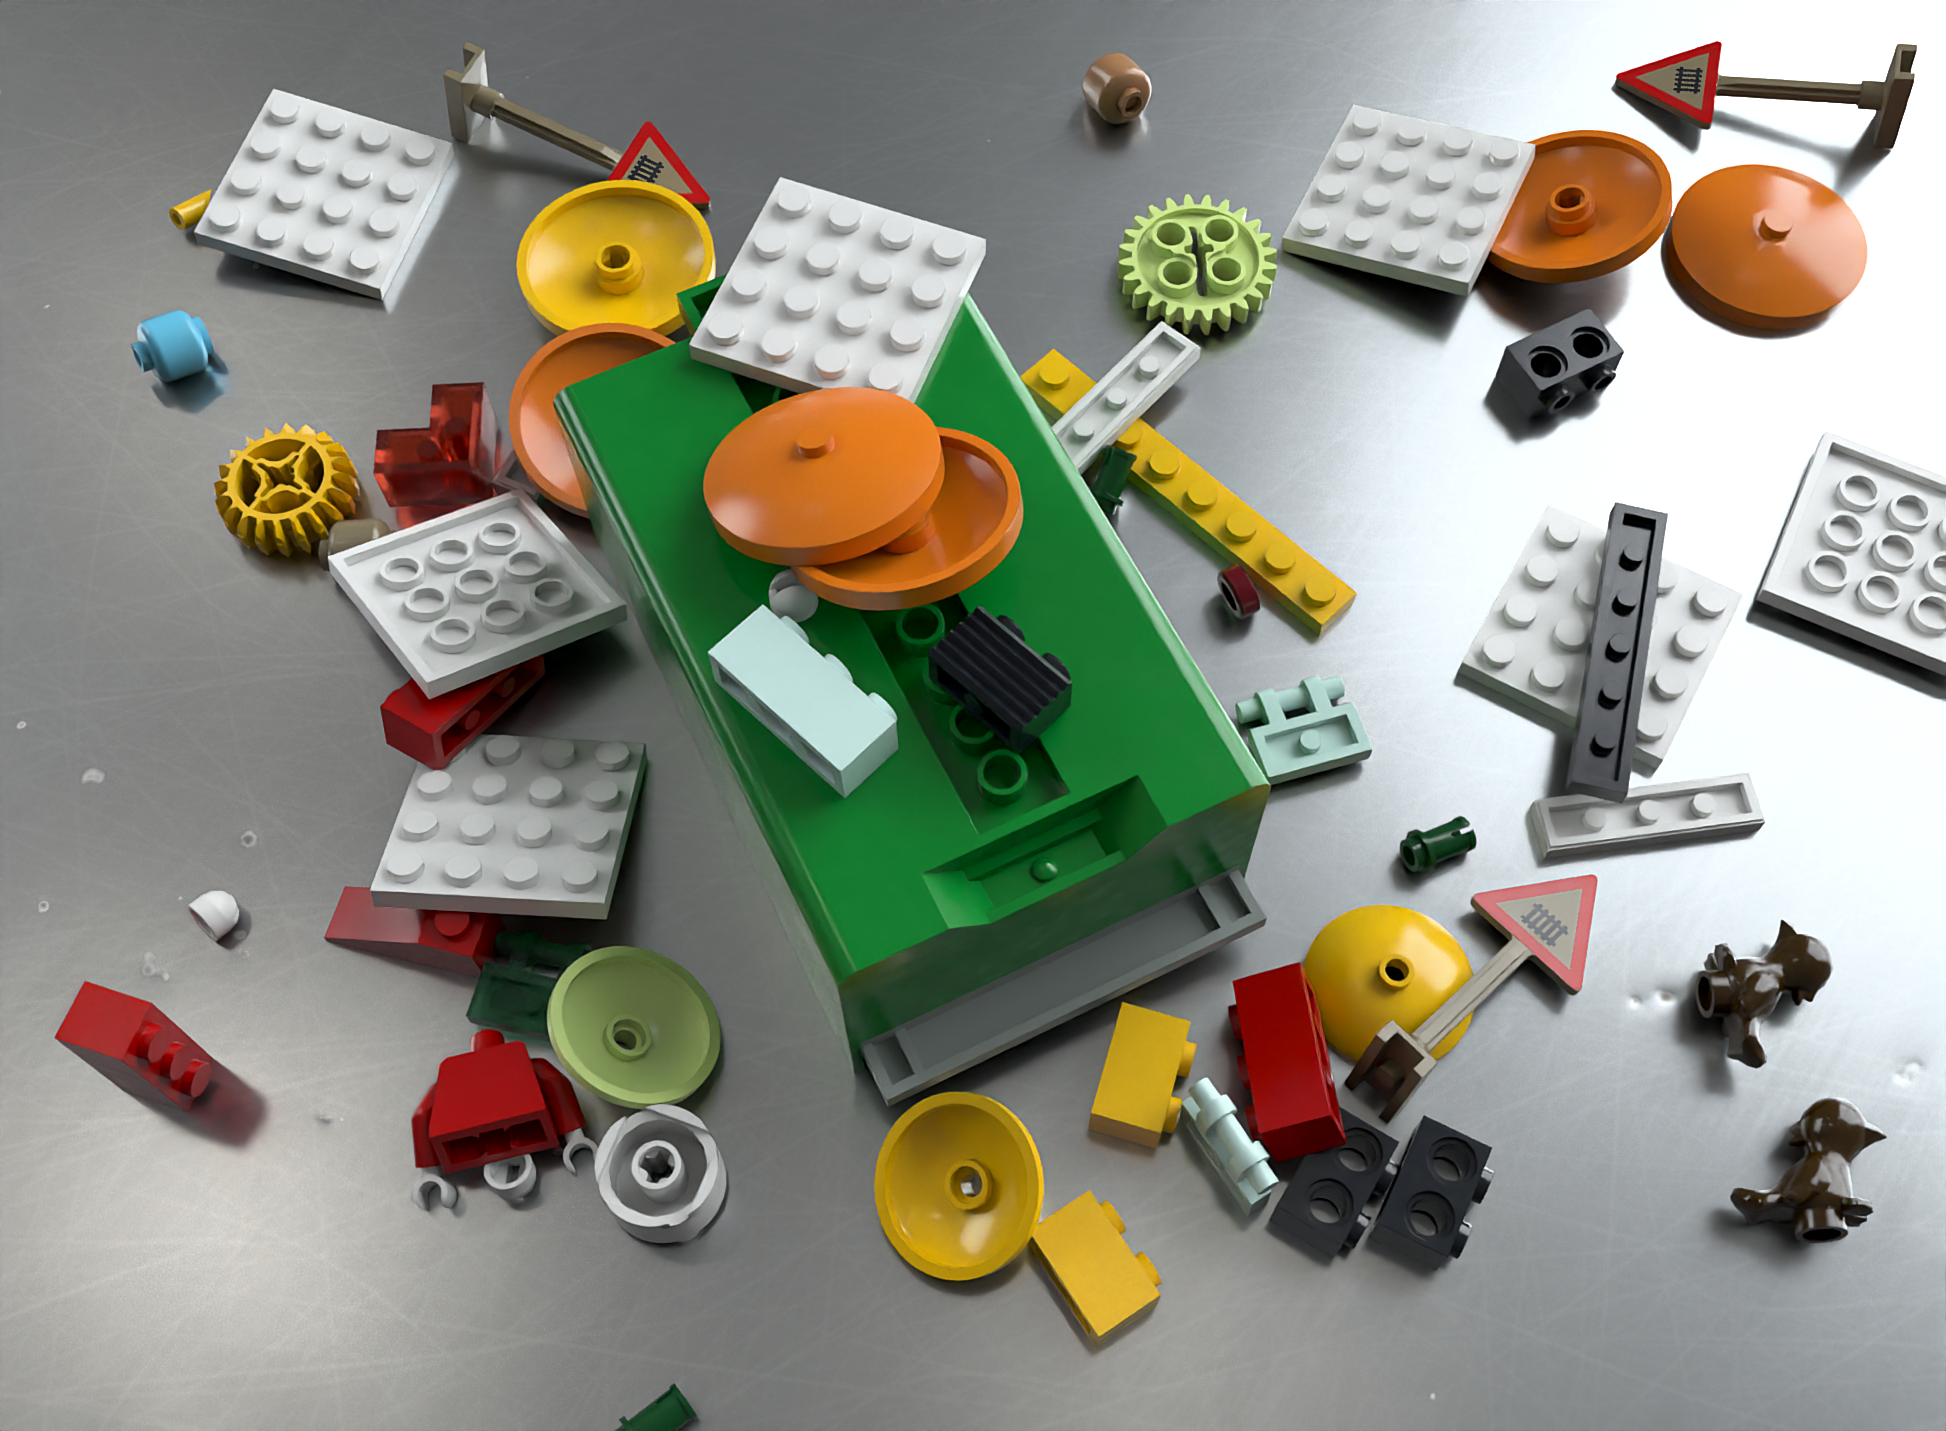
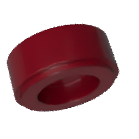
M1236 563L1218 573L1217 581L1220 591L1236 617L1244 619L1260 611L1261 606L1257 592L1247 573L1239 564Z

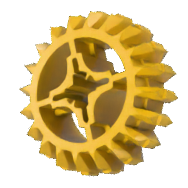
M285 423L283 429L278 434H274L265 427L264 437L257 441L246 436V448L243 451L229 449L232 463L218 466L221 480L213 483L215 494L218 497L215 500L217 504L216 509L221 518L225 520L224 524L230 534L239 538L242 544L250 550L258 547L268 557L278 548L281 554L289 558L294 548L301 546L303 550L310 554L312 542L318 539L328 540V532L336 522L344 520L343 516L356 514V505L353 500L360 497L359 486L356 482L358 480V473L353 462L349 461L350 458L345 448L340 446L339 442L334 443L332 437L327 435L325 431L316 434L307 424L297 433L287 423ZM324 475L322 484L320 486L318 481Z

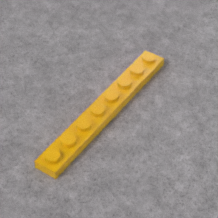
M1055 349L1051 350L1020 376L1037 405L1057 421L1097 384ZM1138 418L1111 445L1137 456L1128 477L1132 483L1232 565L1239 564L1254 583L1318 635L1323 633L1354 603L1356 591L1141 418Z

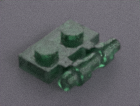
M500 930L495 939L494 951L511 956L508 966L485 962L466 1017L473 1024L551 1042L547 1027V1009L552 991L561 975L574 961L592 952L591 945L576 941L570 942L569 945L543 940L541 933L529 930H522L520 934ZM537 962L560 967L557 978L532 973L531 969Z

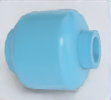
M173 310L143 320L137 328L138 342L131 344L132 353L141 371L144 373L151 370L159 380L165 383L202 372L208 364V356L214 353L212 341L202 320L197 316L191 318L190 315L182 310Z

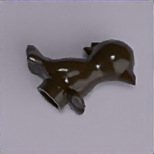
M1781 920L1776 942L1770 951L1762 957L1735 959V955L1727 943L1716 945L1714 953L1708 954L1707 960L1703 963L1705 970L1701 971L1697 976L1696 1000L1699 1010L1704 1017H1721L1722 1031L1729 1038L1727 1056L1733 1060H1739L1746 1066L1756 1069L1767 1063V1055L1759 1035L1760 1025L1774 1011L1781 994L1791 995L1796 1006L1801 1005L1803 999L1808 1002L1814 1000L1818 990L1825 986L1833 972L1834 960L1832 952L1820 938L1801 933L1794 924Z
M1828 1097L1819 1099L1811 1104L1803 1112L1800 1120L1789 1128L1794 1137L1788 1141V1144L1794 1147H1802L1805 1156L1788 1168L1776 1186L1768 1190L1735 1188L1730 1195L1731 1202L1744 1215L1749 1224H1756L1767 1219L1785 1224L1793 1222L1795 1236L1798 1240L1808 1243H1826L1846 1237L1848 1235L1847 1227H1860L1861 1223L1867 1221V1215L1873 1213L1871 1201L1853 1197V1186L1849 1168L1852 1160L1863 1149L1873 1143L1886 1139L1887 1136L1879 1127L1868 1123L1856 1105L1844 1098Z

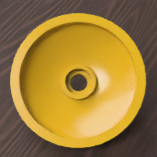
M1393 905L1364 906L1336 917L1316 936L1303 964V969L1316 992L1326 1044L1340 1056L1354 1064H1357L1375 1035L1391 1020L1406 1033H1414L1474 976L1463 949L1446 929L1419 912ZM1396 967L1403 972L1405 979L1394 981L1387 976L1385 969ZM1474 1010L1430 1052L1432 1058L1436 1061L1442 1059L1458 1044L1471 1022Z
M946 1092L930 1096L916 1103L903 1113L890 1129L883 1142L876 1164L874 1180L877 1212L882 1227L894 1248L908 1263L925 1274L944 1280L962 1281L977 1279L995 1273L1014 1260L1030 1240L1040 1217L1044 1196V1179L1036 1145L1018 1117L1001 1103L989 1097L969 1092ZM976 1174L982 1180V1189L978 1195L974 1193L971 1186L972 1179Z

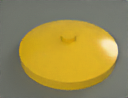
M611 180L577 188L545 207L531 222L523 235L517 253L516 266L519 284L528 308L545 328L557 336L582 326L597 323L637 325L667 336L685 324L680 315L676 293L714 279L716 258L712 236L706 221L700 212L685 198L665 187L648 182Z

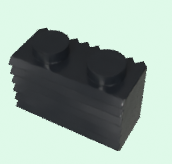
M977 606L972 614H968L963 622H959L954 630L949 631L946 638H941L937 646H933L928 653L929 677L934 684L939 685L942 691L947 692L951 699L956 700L960 707H964L970 715H974L978 722L983 723L987 730L992 731L996 738H1000L1005 746H1009L1015 754H1020L1071 706V676L1068 669L1057 657L1050 653H1044L1040 656L1024 643L1025 637L1023 632L1009 617L999 615L995 618L983 607Z

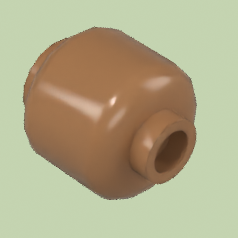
M1116 52L1102 56L1089 67L1083 80L1082 90L1085 100L1105 121L1117 125L1128 123L1144 111L1150 100L1152 88L1150 79L1129 56Z

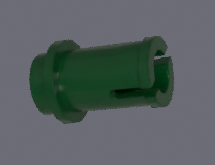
M1106 445L1096 477L1089 490L1102 511L1114 515L1117 506L1123 507L1124 501L1120 498L1137 456L1125 450Z
M1459 816L1448 823L1425 832L1418 829L1408 832L1406 839L1400 842V853L1405 865L1413 872L1420 870L1427 873L1435 869L1437 862L1475 849L1477 839L1474 830L1472 829L1463 834L1460 832L1461 829L1469 827V821L1465 817Z
M674 1383L669 1387V1390L631 1419L627 1420L625 1416L620 1418L619 1421L622 1425L615 1431H677L690 1420L693 1421L697 1418V1415Z

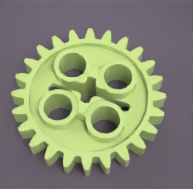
M1186 194L1184 203L1181 206H1177L1171 198H1166L1164 211L1153 205L1148 206L1147 219L1136 215L1134 217L1133 229H1125L1123 244L1119 245L1118 279L1123 280V294H1133L1132 307L1134 309L1148 305L1146 317L1148 321L1162 315L1165 317L1164 323L1170 327L1176 321L1182 322L1184 334H1188L1191 331L1193 324H1200L1203 333L1209 335L1211 323L1215 322L1224 331H1228L1231 317L1242 324L1246 323L1248 310L1258 313L1261 310L1262 299H1269L1277 270V265H1275L1277 250L1269 247L1271 241L1270 233L1259 234L1261 221L1255 219L1246 223L1247 209L1243 207L1231 213L1228 211L1229 200L1227 199L1221 202L1218 207L1211 206L1210 195H1205L1201 205L1194 204L1191 196ZM1190 232L1195 233L1197 238V263L1195 255L1191 254L1193 239ZM1196 265L1198 266L1199 273L1203 274L1201 289L1204 296H1200L1197 291Z

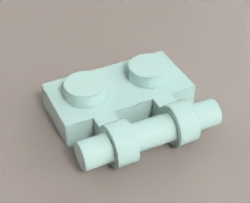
M1318 676L1306 678L1300 681L1299 686L1274 692L1272 688L1257 691L1254 693V698L1235 704L1236 714L1241 724L1260 719L1265 725L1250 729L1248 742L1258 766L1270 785L1369 759L1373 749L1354 703L1351 702L1336 707L1331 705L1330 700L1345 696V688L1340 676L1321 680ZM1302 707L1311 712L1310 714L1287 720L1284 716V712Z
M1207 1077L1194 1084L1188 1090L1191 1096L1182 1101L1180 1118L1248 1217L1268 1204L1272 1192L1271 1188L1279 1180L1266 1163L1270 1156L1259 1141L1252 1143L1234 1115L1238 1110L1227 1094L1220 1096Z

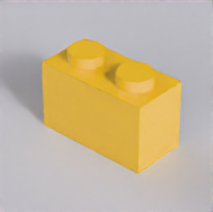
M1122 1002L1092 1106L1088 1129L1157 1149L1162 1131L1174 1134L1183 1099L1171 1096L1177 1075L1185 1078L1189 1077L1197 1047L1196 1043L1186 1041L1191 1021Z
M1088 1190L1037 1224L1027 1244L1095 1348H1097L1157 1307L1161 1294L1156 1287L1162 1284V1281L1148 1257L1143 1252H1139L1134 1256L1121 1237L1126 1232V1228L1114 1207L1107 1200L1099 1204L1092 1192Z

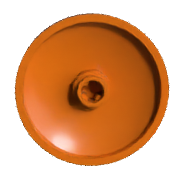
M1573 130L1550 134L1527 142L1536 144L1534 160L1486 259L1508 274L1525 280L1544 283L1578 282L1614 272L1647 252L1665 231L1673 208L1670 172L1662 158L1649 146L1637 139L1615 132Z
M1742 164L1729 166L1713 171L1698 179L1679 199L1666 232V249L1669 262L1685 289L1697 301L1718 315L1743 325L1763 329H1795L1818 323L1830 317L1851 298L1864 275L1868 259L1865 233L1857 216L1847 203L1833 190L1814 178L1774 165Z
M597 323L582 326L559 335L533 355L522 369L514 385L509 404L508 421L511 441L518 463L526 477L542 495L571 513L589 518L553 406L556 395L571 384L675 344L674 341L660 333L637 325Z
M826 388L798 394L778 401L756 412L735 427L721 441L708 462L703 479V492L714 527L720 536L737 551L751 558L777 565H824L852 559L876 550L895 540L915 525L930 509L939 494L945 472L944 455L934 423L921 408L909 400L893 393L871 388Z
M936 427L944 455V479L936 500L915 525L895 540L864 555L824 565L789 567L801 584L819 597L835 604L862 610L881 611L913 608L957 594L972 586L995 569L1012 549L1019 536L1024 515L1023 500L1018 477L1013 465L999 449L977 436L954 429Z

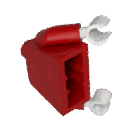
M493 1029L476 1032L470 1039V1052L447 1057L440 1063L437 1082L430 1085L412 1114L411 1128L415 1168H422L423 1176L415 1183L412 1189V1199L416 1206L422 1210L429 1211L428 1192L437 1184L441 1187L442 1206L450 1209L455 1204L457 1198L456 1187L450 1180L441 1177L440 1165H442L445 1174L557 1147L560 1146L558 1136L563 1134L567 1142L563 1152L564 1164L572 1175L577 1176L576 1170L571 1163L573 1153L580 1148H587L593 1152L595 1160L598 1147L595 1142L584 1137L581 1127L585 1126L586 1122L569 1078L545 1058H530L524 1042L517 1040L505 1043V1036Z

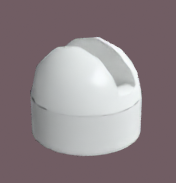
M791 569L777 573L771 581L768 591L770 607L779 619L788 616L797 623L808 619L815 613L818 607V595L801 584Z
M209 891L187 905V910L193 920L214 941L223 937L238 922L239 909L232 895L224 891Z
M525 1154L485 1164L484 1177L492 1192L500 1198L509 1200L520 1199L533 1189L536 1182V1167L531 1156ZM520 1165L518 1179L512 1182V1166Z

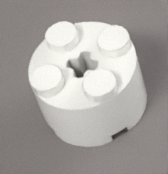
M656 1104L644 1107L645 1110L635 1113L628 1118L624 1116L618 1120L604 1135L598 1147L594 1165L599 1192L618 1223L635 1237L654 1243L689 1241L697 1236L699 1231L713 1219L722 1204L726 1190L724 1161L711 1133L697 1116L673 1105ZM669 1165L673 1171L669 1178H661L658 1183H654L650 1177L653 1172L663 1173Z

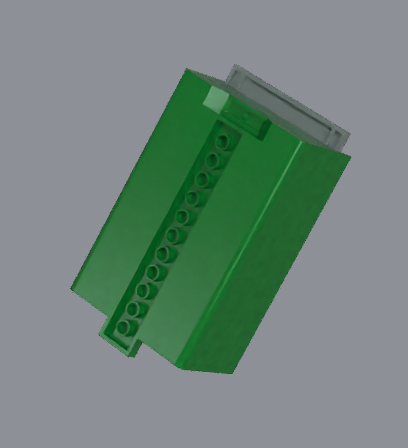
M725 274L676 293L680 315L692 337L571 384L556 395L553 406L595 537L854 1074L865 1069L864 1057L889 1107L1265 926L1267 917L1244 878L1271 785L969 292H967L914 404L929 416L935 427L954 429L977 436L999 449L1013 465L1020 485L1024 512L1022 527L1016 542L1006 557L989 574L972 586L945 599L913 608L877 611L842 606L818 596V607L815 613L808 619L797 622L807 635L809 645L823 657L827 654L835 656L850 672L853 684L867 696L871 693L878 694L891 706L897 716L896 725L899 749L844 798L716 683L708 651L762 604L772 612L768 596L770 583L777 573L790 569V567L751 558L737 551L720 536L714 527L705 502L703 492L705 470L715 449L741 422L769 405L799 394L691 359L689 343L727 275ZM977 606L983 607L995 618L999 615L1009 617L1023 632L1025 637L1024 643L1040 656L1044 653H1050L1057 657L1068 669L1071 676V706L1020 754H1015L1009 746H1005L1000 738H996L992 731L987 730L984 724L978 722L974 715H970L964 707H960L956 700L951 699L948 693L942 691L939 685L934 684L929 677L928 653L933 646H937L941 638H946L949 631L954 630L959 622H963L968 614H972Z

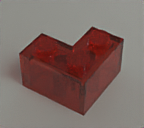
M484 382L432 384L429 427L377 430L373 474L389 507L471 504L493 497L492 481L494 479L497 416Z

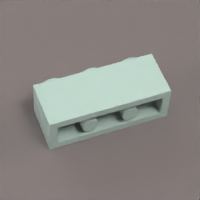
M762 604L708 651L715 682L844 798L899 749L896 725L897 716L891 706L878 694L871 693L867 696L853 684L850 672L835 656L827 654L825 657L821 656L809 645V639L805 632L790 617L784 616L779 619Z

